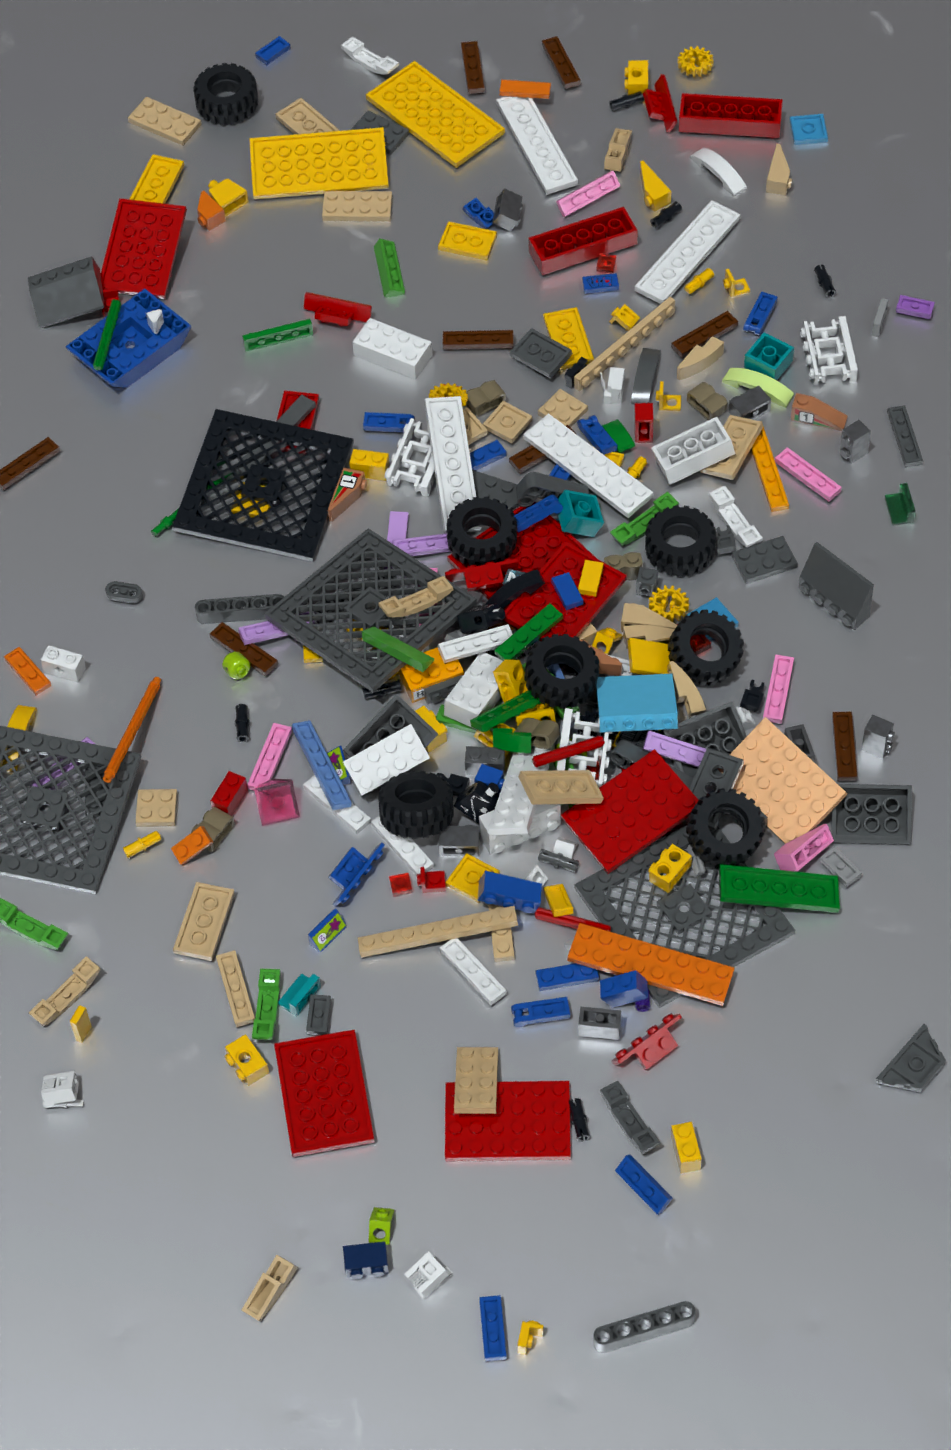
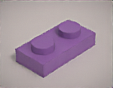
M900 295L896 313L931 319L935 302Z

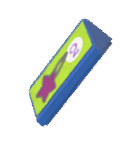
M338 746L329 751L327 755L342 784H351L350 776L342 763L345 761L342 746Z
M333 909L308 934L310 946L318 952H322L347 927L337 909Z

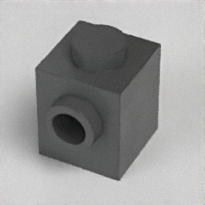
M640 567L636 581V595L651 597L652 592H656L658 570Z

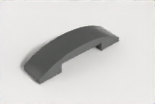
M643 348L635 376L631 404L650 402L653 380L661 350Z
M619 1081L600 1089L612 1115L639 1152L643 1154L660 1145L656 1135L650 1127L647 1128L630 1103L628 1094Z

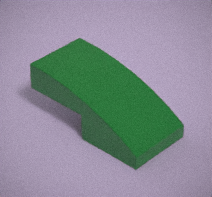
M618 419L602 425L618 445L617 451L619 453L635 447L630 434Z
M493 728V747L510 752L531 753V733L513 732L512 728Z

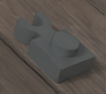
M727 525L725 531H720V527H717L716 548L718 555L736 551L735 537L731 532L730 526Z

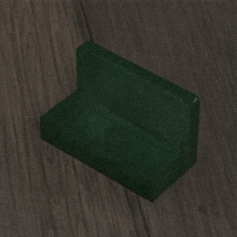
M900 484L899 493L885 495V502L893 526L911 524L915 521L916 511L908 484Z

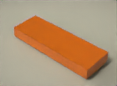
M501 80L499 92L500 96L549 99L551 83Z
M20 647L4 656L5 661L36 696L51 687V682Z

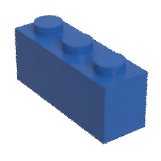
M485 871L479 880L478 901L503 906L504 908L515 906L516 910L534 914L541 904L542 884Z

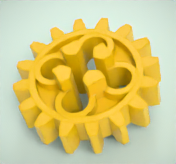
M690 46V50L684 49V53H679L678 69H681V73L686 72V76L692 74V77H695L698 74L701 77L702 73L707 75V71H711L713 67V55H710L709 50L705 52L704 47L699 49L696 46L693 49Z
M441 383L440 387L434 386V389H430L429 398L461 396L462 408L466 406L468 400L466 389L462 390V386L456 387L455 383L453 385L449 383L443 385Z
M665 585L663 590L658 587L657 593L652 592L651 597H649V609L671 622H674V619L680 621L681 616L685 617L686 611H689V598H686V592L681 593V588L674 590L672 585L668 589ZM672 596L669 612H666V607L668 606V597Z

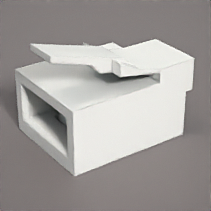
M610 367L607 389L600 372L602 389L604 391V404H621L625 368Z
M75 1071L44 1076L41 1089L44 1108L83 1107L84 1100H76L79 1081Z
M428 1251L404 1275L413 1283V1288L425 1299L441 1286V1282L452 1272L447 1266L444 1268Z

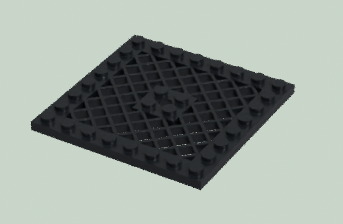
M215 409L173 523V531L313 562L328 520V508L342 470L346 467L354 439ZM237 435L239 439L231 442L229 438ZM254 438L256 442L248 446L246 441ZM271 441L274 446L265 449L263 445ZM243 444L245 448L237 451L235 447ZM288 446L290 450L283 453L281 449ZM260 447L262 452L254 455L252 450ZM230 449L233 451V454L225 456L223 453ZM306 450L308 454L300 457L298 453ZM277 451L279 456L272 459L269 454ZM249 453L251 457L245 460L241 458L242 455ZM323 453L325 458L318 461L315 456ZM294 455L296 460L289 462L287 458ZM266 456L268 461L260 464L258 459ZM237 458L239 463L232 466L230 461ZM312 459L314 463L306 466L304 462ZM283 460L285 465L278 468L276 463ZM254 461V462L256 463V465H255V464H251V467H250V469H249V468L247 467V464H249V463H251V462ZM226 464L228 468L220 471L218 467ZM300 464L302 469L295 472L293 467ZM243 467L246 472L238 475L236 470ZM318 468L320 472L312 475L310 471ZM287 470L291 472V474L288 476L286 474ZM232 473L234 477L226 480L224 476ZM307 474L309 478L301 481L299 476ZM221 479L223 483L215 486L213 482ZM295 479L297 484L290 487L287 482ZM238 482L240 487L232 490L230 486ZM261 482L268 483L266 487L259 486ZM313 483L315 487L307 490L305 486ZM227 488L229 492L221 496L219 491ZM301 488L304 493L296 496L294 491ZM215 493L217 498L209 501L208 496ZM241 493L242 498L238 499L236 495ZM288 494L292 496V498L287 501H284V499L282 498ZM233 497L235 502L227 505L225 500ZM308 498L310 502L302 505L300 501ZM278 499H279V501L281 502V504H279V505L273 507L272 504L276 505L277 502H278ZM250 501L252 506L245 509L242 504ZM222 503L223 507L215 510L213 506ZM296 503L298 508L291 511L289 506ZM268 505L270 509L262 513L260 508ZM239 507L241 511L235 514L231 512L232 509ZM210 508L212 513L204 516L202 511ZM285 509L287 513L279 516L277 512ZM256 510L259 515L250 518L248 513ZM227 512L229 517L222 520L219 515ZM303 513L305 517L299 520L295 518L296 515ZM273 514L276 519L268 522L266 517ZM245 516L247 520L239 524L237 519ZM291 518L293 523L286 526L283 521ZM262 520L264 525L257 528L254 523ZM280 524L282 528L274 532L272 527ZM294 528H297L299 530V532L294 535H291V533L289 532Z

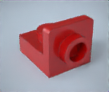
M117 288L103 290L105 308L102 309L103 317L108 315L111 301L113 299L119 300Z
M420 867L421 874H417V885L422 886V893L446 892L445 871L425 872L424 867Z

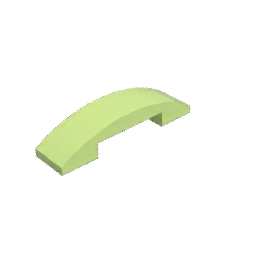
M730 368L722 380V383L737 389L740 385L749 389L760 386L770 397L771 402L787 408L794 396V393L782 383L767 375L749 369Z

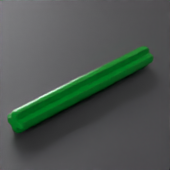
M113 299L111 301L93 363L95 370L101 371L103 369L121 308L120 300Z

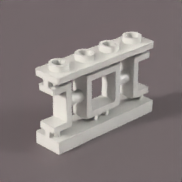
M839 316L836 322L835 319L831 320V327L815 328L814 322L808 324L807 321H803V328H800V336L804 338L803 350L807 352L806 364L807 366L810 365L809 377L813 379L814 385H818V381L825 383L826 375L841 374L843 381L849 378V382H857L858 368L846 316ZM838 329L839 337L829 338V336H836V332ZM811 337H812V338H818V337H821V338H822V339H814V346L812 345ZM835 347L837 354L821 355L820 348ZM844 356L845 364L835 365V363H842ZM828 364V366H821L820 373L818 372L817 365Z
M411 418L409 423L405 425L403 438H400L398 441L397 452L392 455V464L390 468L386 469L385 478L387 479L388 486L394 484V486L398 487L400 480L414 483L415 492L421 491L423 496L429 497L436 476L431 446L427 445L428 441H430L429 432L422 430V422L418 421L416 423L415 419ZM413 434L416 438L421 439L420 443L411 441ZM413 450L427 453L423 463L409 460ZM401 463L402 467L409 468L408 472L399 470ZM416 470L425 473L423 480L421 476L415 475Z
M565 708L559 748L593 738L590 736L591 731L600 732L599 718L598 723L579 721L580 712L572 713L573 709ZM571 721H575L574 729L583 730V735L573 734L572 741H569ZM604 732L603 740L605 744L603 747L594 749L593 758L574 755L569 759V763L579 764L578 770H586V766L596 767L597 759L601 760L598 780H595L596 772H591L598 788L607 781V774H604V768H608L609 757L606 756V751H610L612 740L608 739V736L612 732ZM566 758L557 761L556 771L565 770Z

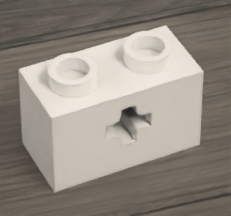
M49 645L41 658L44 673L79 682L86 669L83 655Z

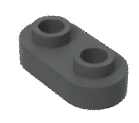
M113 581L107 584L105 588L107 597L113 601L137 603L143 596L141 587L136 584Z

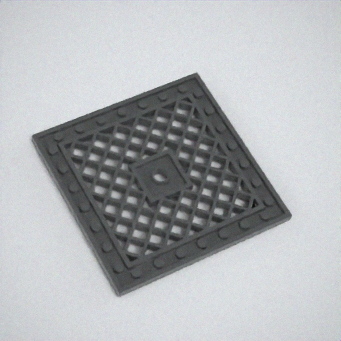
M368 528L264 613L265 619L371 692H374L404 667L406 663L378 648L377 650L367 651V648L374 646L365 641L353 642V638H362V631H353V628H363L365 630L371 627L379 629L380 626H390V629H381V631L391 636L403 635V638H398V640L422 651L458 620L457 615L473 608L477 604V599L448 580L453 586V591L439 601L442 602V605L431 606L415 613L416 617L406 618L404 616L403 618L392 619V617H389V619H386L388 616L379 606V602L388 599L385 596L391 598L395 595H402V598H404L405 595L426 589L428 582L442 576ZM364 558H374V561H364ZM375 567V570L365 571V568ZM378 567H388V569L378 570ZM360 568H361V570H362V571L352 572V569H360ZM401 575V578L391 579V576ZM388 576V579L378 580V577ZM375 577V580L365 581V578ZM362 578V581L352 582V579ZM349 579V582L339 583V580ZM415 584V587L405 588V585ZM402 585V588L391 589V586ZM388 586V589L378 590V587ZM362 588V591H352V589ZM349 589V592H339V590ZM326 590H336V593H326ZM339 599H349V602H339ZM326 600H336V603H326ZM313 601H322L323 604H313ZM326 610H336V613H326ZM309 611L308 615H299V612ZM313 611H323V613L313 614ZM429 613V616L419 617V614ZM339 619H349V622H339ZM323 620V624H313V621ZM326 620H336V623H326ZM416 624V627L406 628V625ZM403 625V628L393 629V626ZM339 629H350V632H340ZM326 630H336V633H326ZM340 639H350V642L340 643ZM363 648V651L353 652V649ZM377 657L376 661H367V658Z
M0 726V778L2 779L0 781V788L6 786L8 791L0 795V805L2 806L0 808V815L6 813L8 816L7 819L0 822V832L2 834L0 836V843L6 840L8 844L7 847L0 850V874L96 894L142 757L141 753L127 751L116 776L111 780L108 790L106 787L108 783L102 780L99 775L106 770L116 748ZM17 752L20 757L10 761L8 756ZM36 756L38 761L28 765L26 760ZM57 758L64 759V760L61 761V762H59V761L57 760ZM4 759H6L7 764H5L4 766H2V765H3V762H4ZM54 759L56 764L47 769L44 764ZM23 762L26 767L17 772L14 767ZM72 763L74 768L65 773L63 767ZM42 766L44 771L34 775L32 770ZM90 766L93 772L83 776L81 771ZM12 769L14 774L4 778L2 773ZM60 769L62 775L53 779L51 774ZM30 773L32 778L23 782L20 777ZM78 773L81 778L71 783L69 777ZM48 776L50 781L41 786L39 780ZM97 777L99 782L89 786L87 781ZM18 779L20 784L10 788L8 783ZM66 780L69 785L59 789L57 784ZM33 783H36L38 787L31 786L29 792L26 787L32 785ZM84 783L87 789L78 793L75 788ZM54 786L56 791L50 790L49 788ZM103 787L105 793L96 797L94 791ZM24 789L26 795L17 799L14 794ZM72 790L75 795L70 797L67 792ZM91 794L94 799L84 804L81 798ZM12 796L14 801L5 806L2 800ZM105 799L104 805L102 807L100 802ZM79 801L81 806L72 810L69 805ZM26 802L23 809L20 804ZM97 803L100 809L90 814L88 808ZM18 806L20 812L11 816L8 811ZM41 806H50V808L47 811H40ZM67 807L69 812L64 815L65 809ZM85 811L88 816L78 821L75 815ZM73 817L75 823L66 827L63 822ZM99 817L98 823L96 824L94 819ZM20 819V822L23 824L17 827L14 821ZM91 821L94 827L84 831L82 826ZM12 823L14 829L5 833L2 828ZM60 824H61V826L63 827V830H61V831L57 832L56 834H54L52 830H57V831H58L59 826H60ZM33 826H37V827H41V828L35 830V828H34ZM30 827L33 832L23 837L21 831ZM79 828L82 833L72 838L70 832ZM49 831L51 836L42 841L39 835ZM94 833L93 838H92V841H91L88 836H90V835H92V834ZM18 834L21 839L11 844L9 838ZM67 834L70 840L60 845L57 839ZM37 838L39 843L29 847L27 842ZM85 838L88 844L78 848L76 843ZM55 841L57 847L48 851L45 846ZM24 844L27 850L17 854L15 849ZM73 845L76 851L66 855L64 849ZM43 848L45 854L36 858L33 853ZM10 851H12L13 854H14V856H13V855H9V854H7V853L10 852ZM86 851H88L87 856H86V859H85V857L83 856V853L86 852ZM61 852L64 857L54 862L52 856ZM31 855L32 859H28L25 857ZM80 856L82 861L73 866L70 860ZM49 858V860H50L51 863L43 862V861H45L46 859ZM67 862L70 867L62 866V865Z
M687 825L653 842L611 873L607 874L602 869L574 884L575 890L597 921L610 925L611 932L636 939L633 933L639 934L638 940L640 941L643 935L653 937L651 944L657 945L655 944L657 938L667 940L666 946H658L730 967H736L795 934L794 927L779 907L733 903L734 908L728 909L723 908L724 902H720L719 907L709 905L710 899L720 901V894L712 893L713 887L719 888V882L715 881L716 875L719 876V864H716L715 868L705 866V873L713 874L712 880L701 878L702 875H698V877L689 876L688 871L693 870L691 864V867L680 879L682 880L681 886L675 885L671 890L675 892L669 895L667 892L664 895L654 893L655 888L659 887L649 882L648 879H643L644 874H649L648 870L652 863H657L662 851L665 848L668 849L671 844L688 853V850H685L689 845L687 840L689 834H686ZM718 826L716 830L709 829L717 840L730 843ZM740 862V864L738 865V866L748 867L745 862H744V863H741V862ZM628 882L638 884L637 890L627 888ZM691 883H696L695 889L693 888ZM699 884L710 886L709 891L698 890ZM641 885L651 886V891H641ZM611 891L621 893L620 899L610 897ZM624 895H634V901L624 900ZM638 897L648 898V903H638ZM701 897L707 898L706 903H704ZM652 899L658 900L657 906L651 905ZM612 904L618 905L617 910L614 908ZM621 906L631 907V912H621ZM681 906H687L690 910L687 912H681L679 908ZM737 906H747L748 910L747 912L738 911ZM635 908L645 910L644 916L635 915ZM751 908H753L756 914L751 913ZM649 911L659 913L658 919L648 917ZM712 912L718 913L716 919L710 918L712 917ZM721 914L730 915L731 920H720ZM664 915L668 921L662 920V916ZM734 918H745V923H735ZM623 919H628L627 925L623 921ZM632 920L642 922L641 928L632 927ZM748 921H759L758 927L749 926ZM646 923L656 925L655 931L646 930ZM704 923L715 925L714 930L703 929ZM718 926L727 927V934L717 932ZM659 927L670 928L669 934L658 932ZM673 929L678 935L684 932L683 937L672 935ZM732 929L742 930V935H731ZM687 932L698 934L697 939L686 938ZM746 932H751V934L745 936ZM701 935L712 937L711 942L700 941ZM715 938L724 939L725 945L714 944ZM670 941L681 943L680 948L669 947ZM729 941H734V943L728 946ZM684 944L695 946L694 951L683 950ZM698 947L709 949L708 954L697 953ZM712 950L718 951V952H716V953H714V954L711 955ZM648 985L649 995L659 1008L683 996V994Z

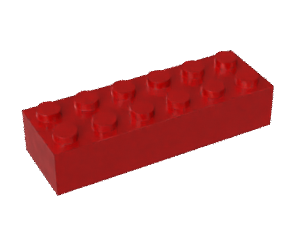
M682 93L679 132L779 138L783 99Z
M621 207L529 237V253L543 276L636 245L638 230L626 209Z

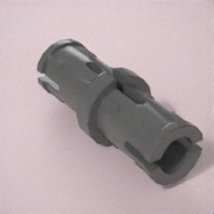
M544 849L540 850L541 853H539L538 861L554 865V868L557 869L560 867L576 873L579 860L565 857L562 853L556 854Z

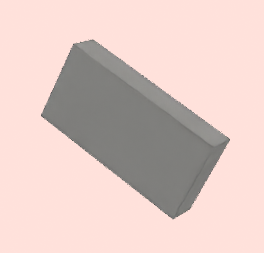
M881 298L873 323L872 336L879 337L887 313L888 299Z

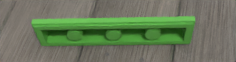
M379 238L374 245V251L384 297L404 295L405 289L395 243Z
M376 627L362 631L363 641L421 672H424L434 661V658Z

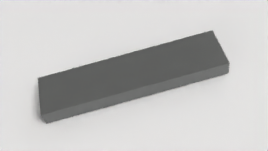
M905 405L888 408L887 413L905 468L923 465L922 455Z

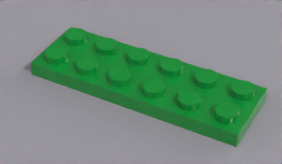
M720 864V902L839 912L838 876Z

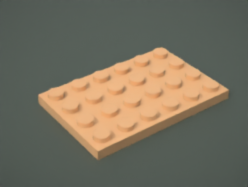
M766 717L730 754L744 760L743 767L733 789L736 790L737 794L743 792L746 794L745 798L748 800L752 798L755 801L754 805L760 807L761 811L768 817L766 826L785 844L815 829L848 794ZM718 768V770L723 774L724 770Z

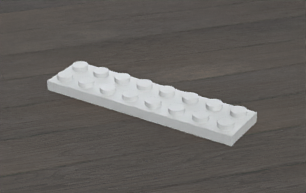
M511 96L496 99L498 108L546 195L578 185L577 177L533 99Z
M711 201L635 285V291L659 304L672 297L740 220V214Z
M461 396L425 398L424 400L444 533H447V519L451 511L455 510V506L459 503L462 505L464 500H473V497H476ZM475 526L467 532L480 531L481 526Z
M549 413L523 434V438L582 484L588 486L590 490L627 518L653 498V492Z
M558 740L555 741L550 749H539L532 746L531 753H513L488 828L489 835L528 834L537 805L531 804L518 776L520 771H548L550 763L535 767L532 758L533 756L555 750Z

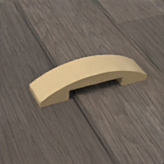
M442 576L428 582L426 589L399 600L393 596L379 602V606L388 617L412 615L441 601L453 591V586Z
M86 956L72 969L74 974L46 1001L42 999L29 1014L42 1026L49 1024L82 996L100 972V967Z

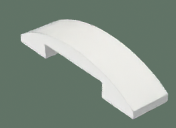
M351 37L341 45V48L354 61L374 73L386 75L399 66V62L387 56L383 59L367 50L364 43L354 37Z
M702 148L690 155V158L700 167L705 166L723 182V188L733 197L747 189L746 184L736 170L714 151Z
M726 486L709 493L721 519L726 526H730L734 537L747 548L763 540L755 526H750L734 503V497Z

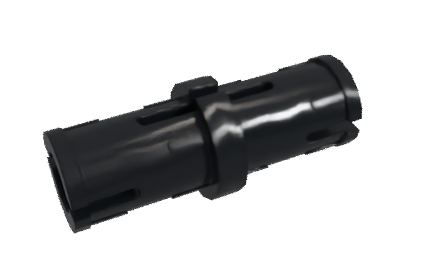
M641 91L630 95L625 94L621 98L609 101V105L612 111L624 107L629 108L630 105L643 102L644 97Z
M675 201L668 208L662 209L660 214L650 220L652 227L658 229L666 221L672 220V217L682 210L680 203Z
M821 264V268L820 265L816 266L814 271L819 279V285L825 292V296L829 298L830 294L833 297L836 294V290L833 287L831 276L828 275L823 264Z
M399 679L384 683L374 692L367 688H362L365 700L377 696L385 697V694L402 691Z
M239 704V706L236 705L235 707L236 719L234 721L237 728V741L246 742V740H249L248 727L250 725L247 714L248 706L246 704Z
M575 1098V1103L571 1099L569 1101L572 1114L571 1123L575 1127L577 1141L582 1142L584 1141L583 1136H585V1140L590 1138L586 1124L588 1121L587 1116L583 1112L581 1099Z

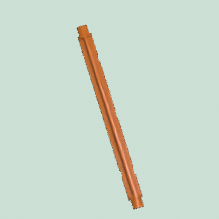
M154 677L149 683L104 771L103 780L110 783L116 776L121 762L160 689L161 678Z

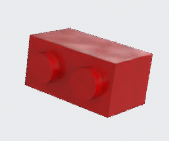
M635 403V443H653V403Z
M228 771L210 800L211 807H216L232 816L248 791L246 777Z

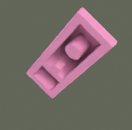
M823 824L786 843L777 850L774 856L780 870L799 871L830 845L834 840L828 825Z

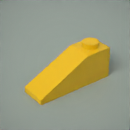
M643 160L640 161L644 202L655 212L671 204V190Z

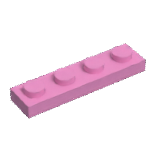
M610 171L562 197L556 203L562 216L565 217L620 187L614 171Z
M788 447L775 457V463L828 502L841 492V486Z
M775 654L763 719L766 717L772 723L782 724L794 657Z
M273 723L247 784L248 789L267 793L292 733V727Z

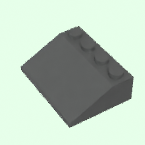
M92 256L28 277L29 291L40 329L105 308L100 268Z
M816 542L799 577V589L801 592L809 595L818 605H822L831 615L839 618L844 625L851 627L853 630H856L870 617L874 584Z
M396 694L343 751L349 757H352L412 724L424 748L429 745L438 733Z
M733 702L678 723V729H662L658 732V734L705 749L710 748L728 755L747 737ZM671 759L675 768L693 778L695 777L698 767Z
M838 784L848 794L831 811V835L834 840L832 843L911 845L912 785Z

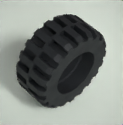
M234 63L215 64L212 68H206L205 72H201L195 80L193 90L196 109L200 116L208 122L211 121L213 124L219 123L222 126H225V124L234 125L236 122L241 123L244 121L243 119H248L258 106L255 77L248 69L245 70L241 65L237 66ZM223 92H235V94L231 96H216Z
M479 496L473 497V500H464L462 505L459 503L455 506V510H452L447 519L448 548L456 559H460L461 563H468L469 566H480L488 562H502L505 560V557L509 558L512 555V551L516 548L517 520L514 517L513 511L508 509L505 503L501 504L500 500L495 498L491 500L485 496L484 498H479ZM483 525L492 527L498 533L488 539H475L466 532L475 526Z
M676 505L670 509L667 507L663 509V512H657L648 522L645 535L646 556L654 567L657 566V570L662 573L665 571L667 575L672 576L675 574L677 577H683V575L691 576L694 572H701L703 567L706 568L714 558L716 529L712 520L708 519L704 512L700 513L699 509H691L685 505L684 507ZM674 535H686L693 538L696 542L687 547H675L668 544L665 540Z
M701 610L700 613L694 611L689 616L686 615L671 634L670 643L668 644V651L671 652L669 660L674 661L690 677L693 683L695 681L699 682L698 685L705 686L706 683L712 686L717 682L725 681L740 663L744 652L742 649L744 641L740 639L742 635L740 630L735 629L736 624L733 621L729 622L727 620L728 616L724 614L720 616L714 610L711 613H708V610ZM695 635H706L713 638L721 649V658L716 661H706L699 658L691 648L690 638Z
M553 634L552 637L546 636L534 644L526 660L524 680L527 689L531 691V695L535 699L539 698V702L544 705L547 703L549 707L555 708V706H558L560 709H565L567 706L573 708L578 703L583 704L592 696L596 688L600 666L599 659L595 655L596 652L592 647H588L589 644L584 640L580 641V638L576 636L569 637V634H563V636ZM552 664H565L572 667L578 675L570 679H560L552 676L545 668Z
M425 771L400 773L397 777L393 776L389 781H386L379 791L380 821L384 828L389 832L391 831L393 835H400L406 839L407 837L412 839H418L419 837H423V839L429 838L430 835L435 836L439 831H444L454 817L453 790L441 776L437 777L434 773H426Z
M722 788L718 789L716 793L715 791H710L706 796H702L698 800L688 817L686 834H689L687 838L688 843L694 846L692 851L695 854L699 853L701 855L699 859L711 861L709 865L714 867L716 864L738 866L740 862H746L755 853L763 840L762 837L765 833L763 825L765 821L764 817H760L762 813L760 807L754 806L755 801L752 798L748 800L743 792L737 794L735 789H729L728 792H725V789ZM717 813L733 816L742 827V838L736 843H724L717 840L709 830V818Z

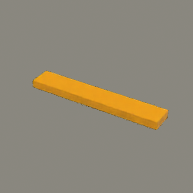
M763 427L751 448L752 455L771 512L789 509L784 487Z

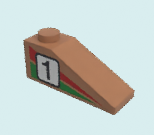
M796 393L791 410L792 421L842 431L845 428L847 415L815 397Z
M343 468L328 508L329 521L333 522L361 497L363 490H366L367 480L363 471Z

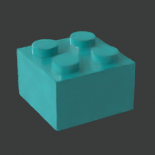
M763 332L745 354L744 369L753 370L778 380L793 362L794 347Z
M570 490L563 491L558 498L563 509L557 514L562 531L594 537L604 524L596 495Z

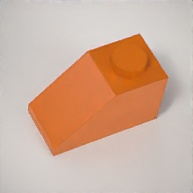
M202 191L197 209V220L202 227L204 226L210 231L225 222L224 209L205 191Z

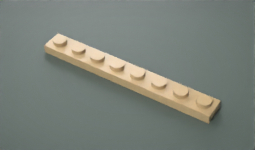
M672 297L666 299L574 376V388L581 391L584 387L589 386L591 381L600 376V372L603 373L608 367L613 366L616 360L625 356L628 350L635 347L640 340L647 337L652 330L659 327L668 317H671L675 312V300Z
M515 906L358 937L360 956L362 958L518 926Z

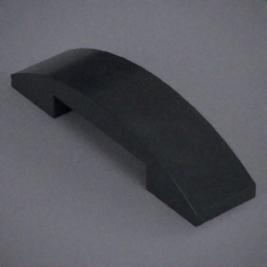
M538 569L507 582L489 598L485 605L497 603L499 608L504 609L524 592H528L531 595L545 584Z

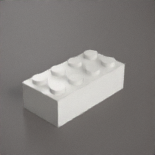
M369 318L353 341L354 356L416 380L432 357V343L421 337Z
M718 417L651 447L655 460L669 485L735 454L732 441Z
M485 652L479 653L445 699L444 716L471 727V719L493 709L502 697L493 671L503 661Z
M412 724L342 763L358 792L363 796L389 781L391 777H397L400 773L406 772L430 757Z
M538 804L528 834L489 835L488 828L494 810L479 816L480 837L491 855L502 852L505 848L512 845H519L529 838L538 837L541 833L548 830H555L561 825V805Z

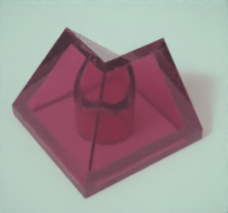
M271 779L254 787L262 825L300 817L292 779Z

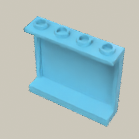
M672 674L598 677L596 697L598 700L600 732L678 729V712Z

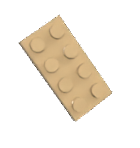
M145 97L128 117L129 123L182 146L202 125L200 119L149 97Z
M302 98L275 114L276 119L294 135L340 131Z
M326 191L324 192L322 220L390 221L392 192Z
M729 415L723 427L732 441L735 454L700 470V472L734 480L761 432L763 423Z
M590 770L520 771L518 776L532 805L599 804L604 799Z
M196 882L173 948L175 954L208 961L213 960L235 895L234 889Z
M457 1047L454 1113L496 1114L498 1047Z

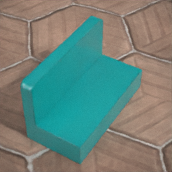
M300 974L278 1001V1005L293 1015L298 1016L310 1001V995H315L321 988L320 977L312 974L309 978L304 974Z

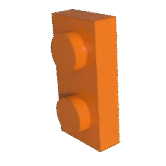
M200 826L174 845L171 850L179 863L184 865L214 842L205 827Z

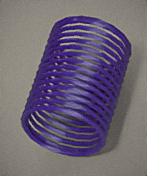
M649 989L647 999L635 1002V1009L637 1011L645 1009L641 1010L643 1012L650 1009Z

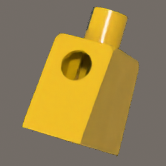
M225 179L220 183L212 180L208 185L210 188L209 196L224 209L225 217L249 203L247 190L230 179Z

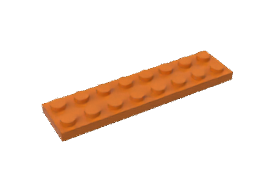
M579 923L567 957L569 962L614 975L636 970L646 979L648 985L721 1006L724 1005L735 969L724 964Z

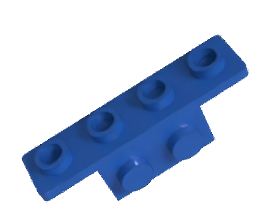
M380 843L368 858L363 856L354 847H351L328 876L330 880L343 890L333 902L334 906H337L339 903L344 904L350 897L348 892L351 889L355 890L361 883L359 878L362 874L366 875L373 867L370 865L372 861H377L383 854L382 848L385 846L384 843Z

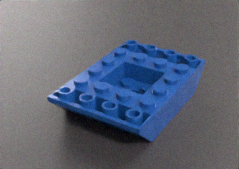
M143 289L121 305L106 360L101 371L95 370L93 363L107 316L65 347L112 387L128 388L178 351L185 341L191 325L148 290ZM161 309L164 323L159 332L154 334L148 325L146 313ZM130 345L135 346L134 348H127Z

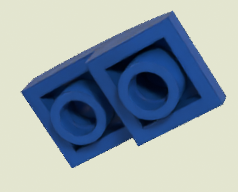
M477 198L463 206L462 210L481 227L488 229L493 225L494 212L489 207L485 208Z

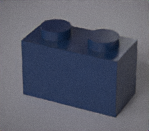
M385 1241L343 1246L346 1278L356 1280L361 1279L363 1276L381 1277L384 1274H389Z

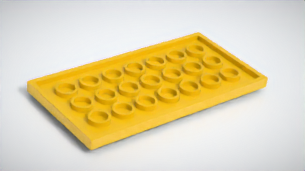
M413 61L366 94V100L399 125L409 129L412 135L456 168L505 134L504 127L416 61Z
M384 127L249 138L254 200L324 194L326 191L389 189Z

